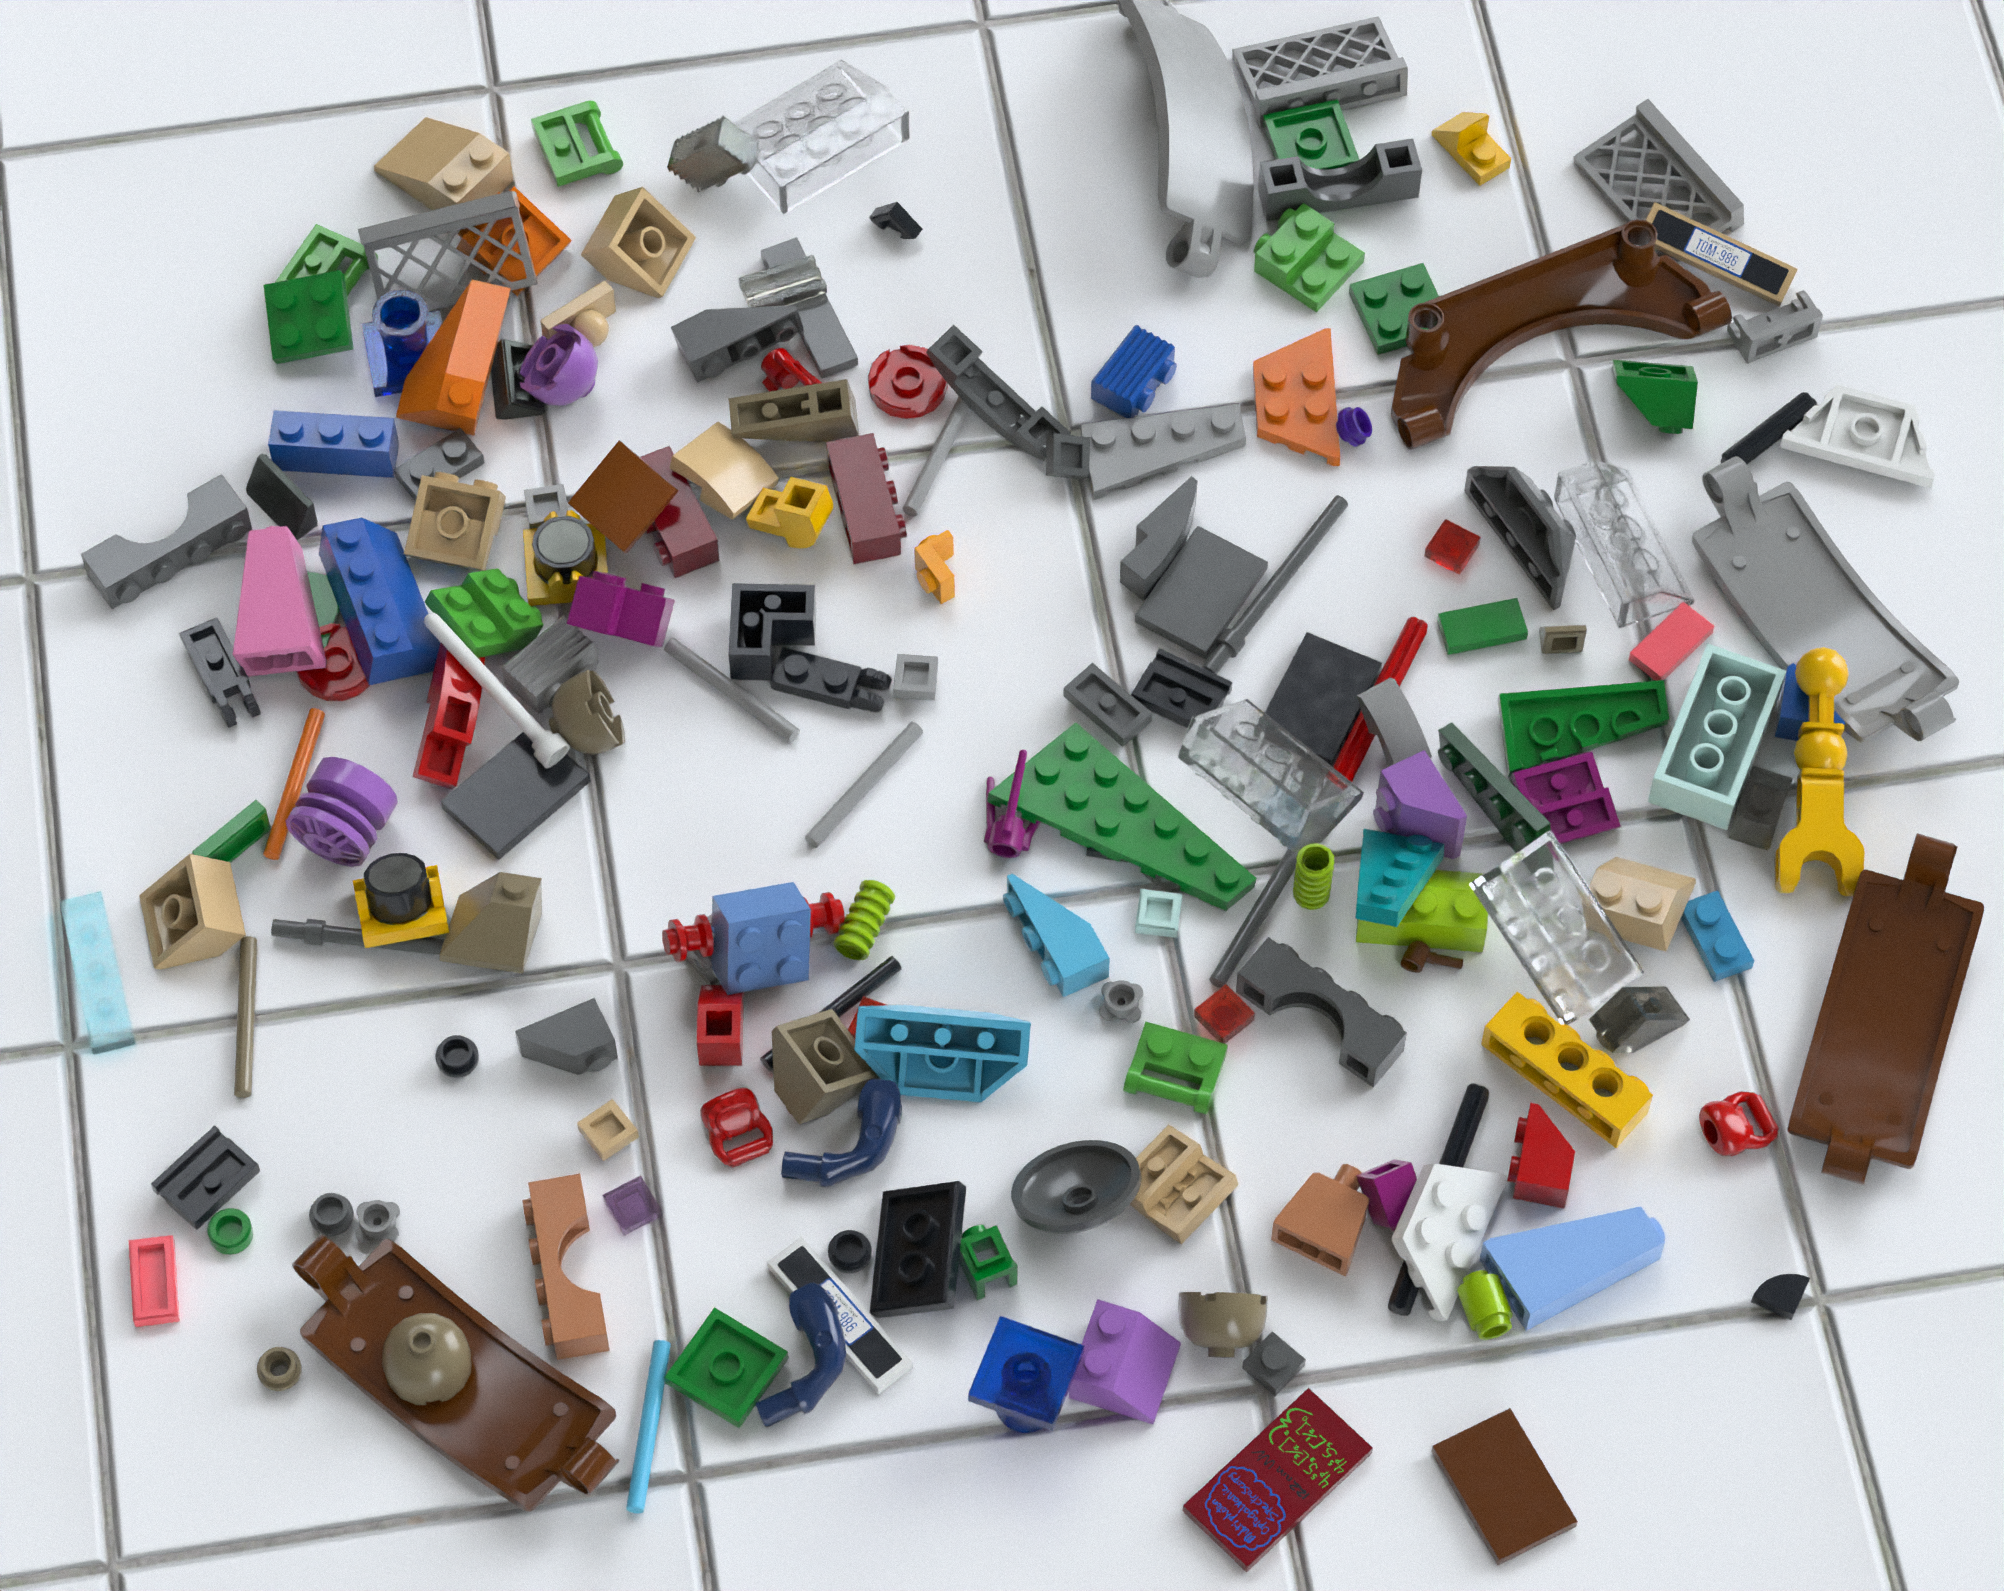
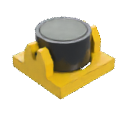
M567 510L566 516L558 517L556 512L552 511L545 517L544 523L539 528L523 529L527 599L530 606L570 603L573 601L579 576L589 577L592 571L608 573L605 536L592 524H585L581 521L580 515L574 511ZM541 575L546 581H548V584L545 583L539 576Z
M391 853L379 857L370 863L364 872V879L353 880L365 948L449 933L437 865L425 867V863L415 855ZM424 912H427L425 915L416 920L418 916H420ZM382 920V921L390 922V923L395 924V925H390V924L382 923V922H379V921Z

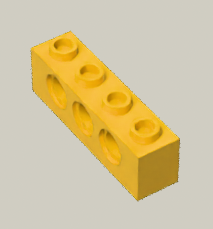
M1517 991L1485 1025L1481 1042L1483 1047L1613 1147L1617 1148L1648 1114L1653 1094L1649 1092L1646 1084L1639 1078L1628 1076L1617 1068L1614 1061L1605 1052L1592 1049L1581 1040L1580 1035L1567 1024L1561 1025L1550 1017L1546 1009L1535 999H1527ZM1538 1037L1545 1043L1534 1045L1528 1042L1526 1038ZM1572 1063L1578 1067V1070L1568 1071L1562 1068L1560 1064ZM1603 1088L1610 1091L1612 1096L1602 1097L1596 1094L1594 1090Z

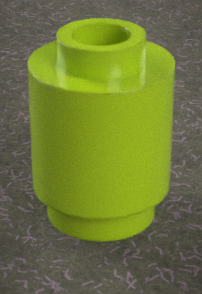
M1479 1270L1466 1275L1463 1278V1284L1458 1287L1457 1292L1471 1330L1477 1332L1479 1339L1482 1340L1496 1338L1510 1331L1512 1328L1510 1319L1513 1314L1499 1276L1488 1274L1486 1270Z

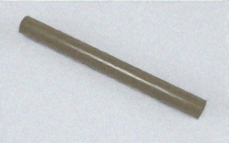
M251 936L243 937L240 940L234 1095L240 1098H247L252 1095L258 940Z

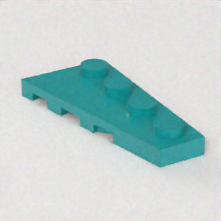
M1364 828L1355 919L1397 927L1442 862L1445 844L1433 842L1429 837L1423 835L1407 837Z

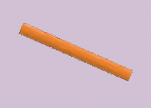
M311 708L309 710L263 855L268 859L278 860L280 858L288 833L286 819L293 808L296 807L295 804L299 799L324 721L325 713L320 709Z

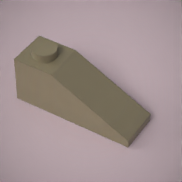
M847 379L728 398L733 438L823 442L859 436L856 400Z

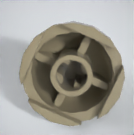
M586 670L561 684L555 692L552 701L553 717L548 720L553 734L559 733L570 745V748L582 754H600L625 743V731L620 714L615 717L613 716L610 704L615 701L597 672Z
M1180 1292L1178 1301L1180 1326L1185 1337L1194 1345L1208 1348V1357L1235 1358V1349L1251 1346L1262 1334L1267 1318L1268 1296L1215 1292L1201 1295V1292Z
M418 1313L404 1318L390 1330L383 1344L382 1368L389 1387L401 1399L415 1405H426V1402H434L439 1399L441 1402L451 1399L465 1386L471 1374V1350L465 1334L451 1319L439 1314Z

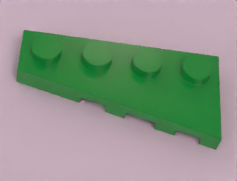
M1664 680L1501 693L1497 699L1508 777L1514 772L1562 760L1667 725L1669 721Z

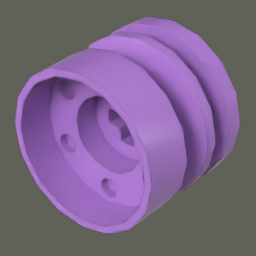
M338 757L323 758L306 785L308 793H303L295 804L296 807L293 808L286 819L287 829L299 843L318 856L339 865L349 867L361 866L370 853L369 849L378 839L376 831L382 830L398 804L396 793L382 778L360 764Z

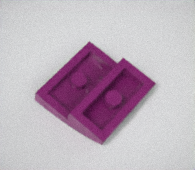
M1592 751L1514 772L1510 776L1513 785L1551 823L1552 847L1621 827L1609 788L1603 787Z

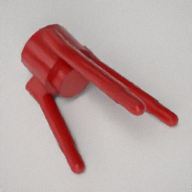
M784 348L772 350L764 357L761 363V370L767 376L762 381V384L769 392L777 391L779 387L783 389L793 388L799 382L804 386L822 383Z

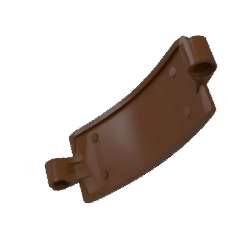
M1917 833L1903 880L1866 869L1860 873L1787 1127V1131L1792 1135L1828 1145L1821 1173L1864 1185L1871 1158L1906 1169L1914 1167L1985 908L1981 902L1945 892L1958 848L1954 843Z
M321 1234L292 1263L295 1272L326 1301L301 1327L300 1334L303 1340L353 1385L418 1438L511 1503L527 1512H531L536 1509L560 1481L590 1496L619 1463V1459L615 1461L613 1456L596 1442L616 1419V1411L610 1404L552 1367L499 1329L392 1240L384 1239L358 1266L350 1255L347 1257L333 1241ZM418 1313H436L451 1319L465 1334L471 1350V1374L465 1386L451 1399L441 1402L439 1399L434 1402H426V1405H415L401 1399L389 1387L382 1368L383 1344L390 1330L404 1318Z

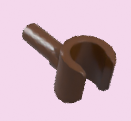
M1414 941L1409 944L1400 962L1402 968L1413 973H1420L1426 962L1462 969L1463 959L1432 952L1429 946L1422 941Z

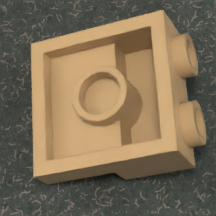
M435 472L434 477L422 475L404 555L475 571L486 570L493 536L498 535L506 496L497 490L498 485L492 482L474 480V484L469 485L459 483V477L444 472Z

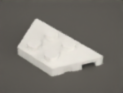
M1836 385L1824 396L1822 403L1814 405L1804 414L1803 420L1792 431L1787 430L1783 434L1780 448L1927 488L1932 487L1935 477L1934 469H1930L1926 456L1927 444L1924 434L1919 430L1920 420L1916 405L1841 385Z
M1442 1164L1423 1165L1391 1240L1399 1256L1407 1263L1408 1273L1415 1287H1423L1433 1307L1428 1312L1435 1321L1448 1320L1458 1296L1457 1289L1463 1284V1278L1469 1271L1508 1177L1505 1174Z

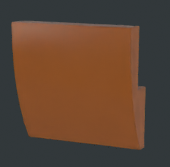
M619 440L569 500L568 504L624 553H628L679 490Z

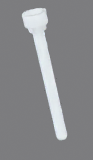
M429 613L425 616V626L533 742L532 748L535 750L534 756L545 768H550L558 763L570 749V745L559 733L553 734L551 730L545 731L439 615Z

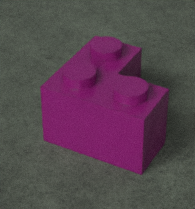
M593 571L592 578L579 576L567 620L568 625L605 635L618 636L654 647H663L675 603L674 599L664 597V588L646 583H641L640 590L625 586L627 578Z

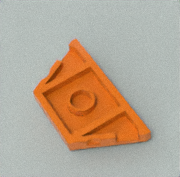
M1324 328L1253 361L1257 437L1274 444H1284L1290 450L1303 455L1306 450L1327 458V464L1340 466L1339 434L1336 429L1338 419L1331 328Z

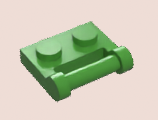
M585 101L531 119L532 129L558 187L602 172L604 174H614L623 167L622 158L618 151L613 150L599 119L601 111L595 101ZM582 123L586 125L597 149V155L589 157L575 124Z
M316 224L275 282L336 271L343 259L348 257L353 259L344 273L348 296L366 269H370L364 245Z
M1145 1021L1131 1066L1126 1075L1123 1091L1135 1095L1138 1091L1193 1106L1195 1112L1207 1114L1227 1055L1228 1044ZM1146 1069L1201 1085V1087L1197 1090L1143 1074Z

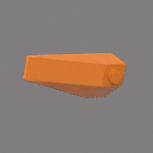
M473 279L470 281L405 378L396 418L451 431L461 428L465 434L475 436L511 288Z

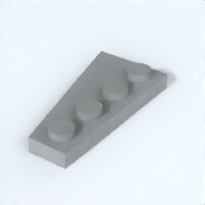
M1239 404L1081 424V436L1090 437L1089 480L1093 500L1107 496V491L1120 486H1124L1127 489L1141 484V479L1160 472L1162 475L1177 471L1179 465L1193 460L1199 463L1246 445V434Z

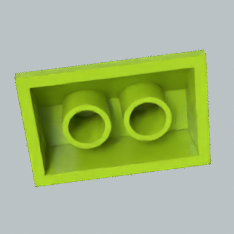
M1435 870L1397 927L1357 919L1356 942L1408 946L1414 941H1422L1429 948L1483 952L1488 925V875L1485 873Z

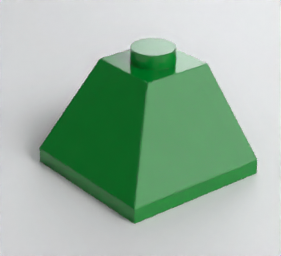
M1613 360L1612 368L1617 385L1652 426H1659L1660 432L1668 434L1683 433V428L1693 429L1698 380L1693 366Z

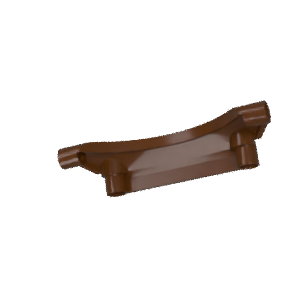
M1631 220L1619 227L1413 306L1409 311L1405 339L1407 347L1412 354L1401 358L1391 407V417L1398 428L1403 443L1409 450H1413L1450 435L1456 413L1473 383L1498 358L1524 342L1556 330L1586 325L1638 327L1678 339L1688 340L1730 324L1732 313L1729 303L1722 292H1711L1705 282L1668 255L1658 257L1655 252L1658 234L1656 228L1646 220Z

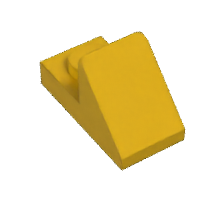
M1461 112L1433 129L1431 135L1469 176L1481 186L1509 169L1511 157L1487 133L1489 115L1487 113Z

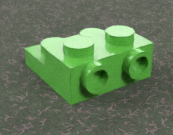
M1303 203L1296 211L1289 208L1283 213L1277 225L1279 229L1272 236L1265 233L1259 238L1253 250L1255 254L1254 272L1310 309L1318 312L1364 263L1365 252L1334 233V222Z
M498 568L468 573L462 585L431 590L425 600V604L429 609L440 616L477 658L522 650L537 638L544 626L539 609L525 602L519 594L517 582L512 578H507Z

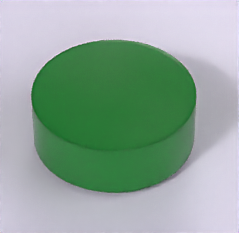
M227 1208L220 1210L213 1215L208 1223L207 1232L210 1242L220 1253L228 1255L240 1253L250 1245L253 1239L251 1221L239 1209Z

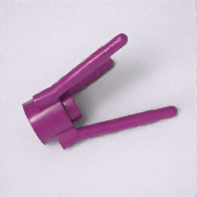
M1025 749L1019 751L1006 814L999 816L998 821H996L995 805L987 802L988 793L995 788V781L993 777L986 779V832L984 842L988 844L990 852L1005 858H1016L1020 856L1021 850L1029 851L1032 837L1040 824L1038 820L1035 824L1030 822L1025 830L1023 821L1015 816L1027 758V751Z

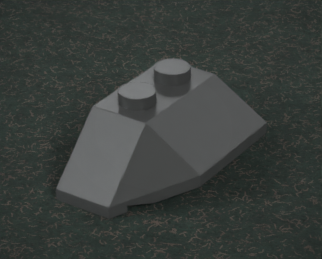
M1473 466L1467 469L1465 493L1553 610L1559 608L1576 540L1574 528L1568 520H1562L1554 510L1553 502L1548 493L1543 489L1539 490L1533 480L1517 468L1508 466Z

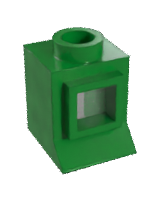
M976 1225L965 1230L961 1236L959 1263L976 1300L985 1298V1283L1003 1276L1009 1288L1017 1285L1018 1265L1012 1259L997 1225L988 1229L984 1225Z

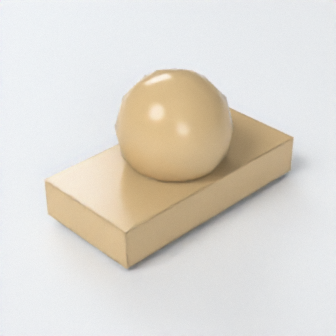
M602 281L547 315L540 321L542 335L549 339L557 333L552 329L553 327L569 324L583 334L592 343L593 347L600 346L606 340L609 332V324L606 318L616 312L613 288L606 281Z

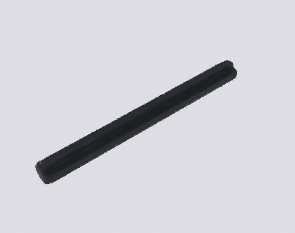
M1475 1083L1467 1086L1439 1164L1464 1167L1490 1093L1486 1087ZM1403 1260L1388 1301V1309L1401 1316H1408L1411 1313L1420 1288L1415 1287L1408 1273V1266L1405 1260Z

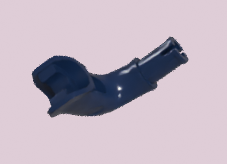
M871 1079L862 1088L857 1108L858 1118L861 1119L860 1135L853 1151L843 1154L824 1152L823 1156L785 1151L782 1161V1178L820 1182V1187H829L873 1171L885 1160L893 1144L897 1125L901 1123V1094L896 1083L891 1080Z
M814 1282L790 1294L789 1310L797 1330L804 1331L812 1347L815 1366L804 1377L790 1382V1388L755 1403L766 1427L802 1411L804 1415L810 1413L843 1371L846 1360V1346L843 1329L838 1317L839 1311L827 1291Z

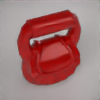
M744 1087L729 1091L707 1101L700 1108L702 1122L709 1132V1143L712 1151L724 1165L733 1168L765 1155L771 1150L773 1146V1128L767 1117L760 1111L757 1097L750 1089ZM756 1128L764 1136L727 1152L724 1151L723 1141H731L733 1137L746 1132H752Z
M1739 1091L1727 1096L1722 1101H1711L1700 1109L1699 1122L1702 1132L1711 1148L1722 1156H1734L1742 1153L1745 1149L1764 1148L1777 1138L1779 1127L1761 1095L1754 1092ZM1740 1103H1746L1763 1136L1754 1135L1753 1126L1750 1125L1745 1116L1742 1106H1739Z

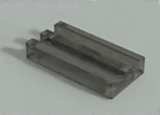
M814 255L739 278V287L748 307L787 306L827 293L826 282L821 277L819 267L816 266ZM813 280L812 283L791 289L792 286ZM776 292L775 295H771V296H768V297H765V298H762V299H759V300H756V301H755V299H754V298H758V297H761V296H764V295H767V294Z

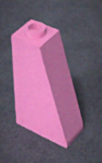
M270 526L266 529L250 530L248 534L233 648L234 658L240 666H243L248 677L326 668V657L303 550L287 526Z

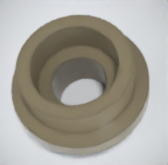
M274 1347L267 1350L257 1363V1375L260 1382L266 1388L273 1391H283L291 1388L298 1382L302 1373V1365L298 1355L285 1347ZM283 1365L288 1368L287 1372L283 1375L275 1376L272 1374L273 1369L277 1366Z

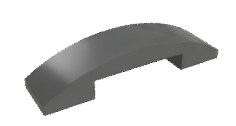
M955 325L951 326L926 352L934 366L955 393L991 428L1021 450L1045 461L1047 436L1053 433L1070 435L1071 432L1044 407L1041 406L1037 411L1034 410L979 359L983 351Z

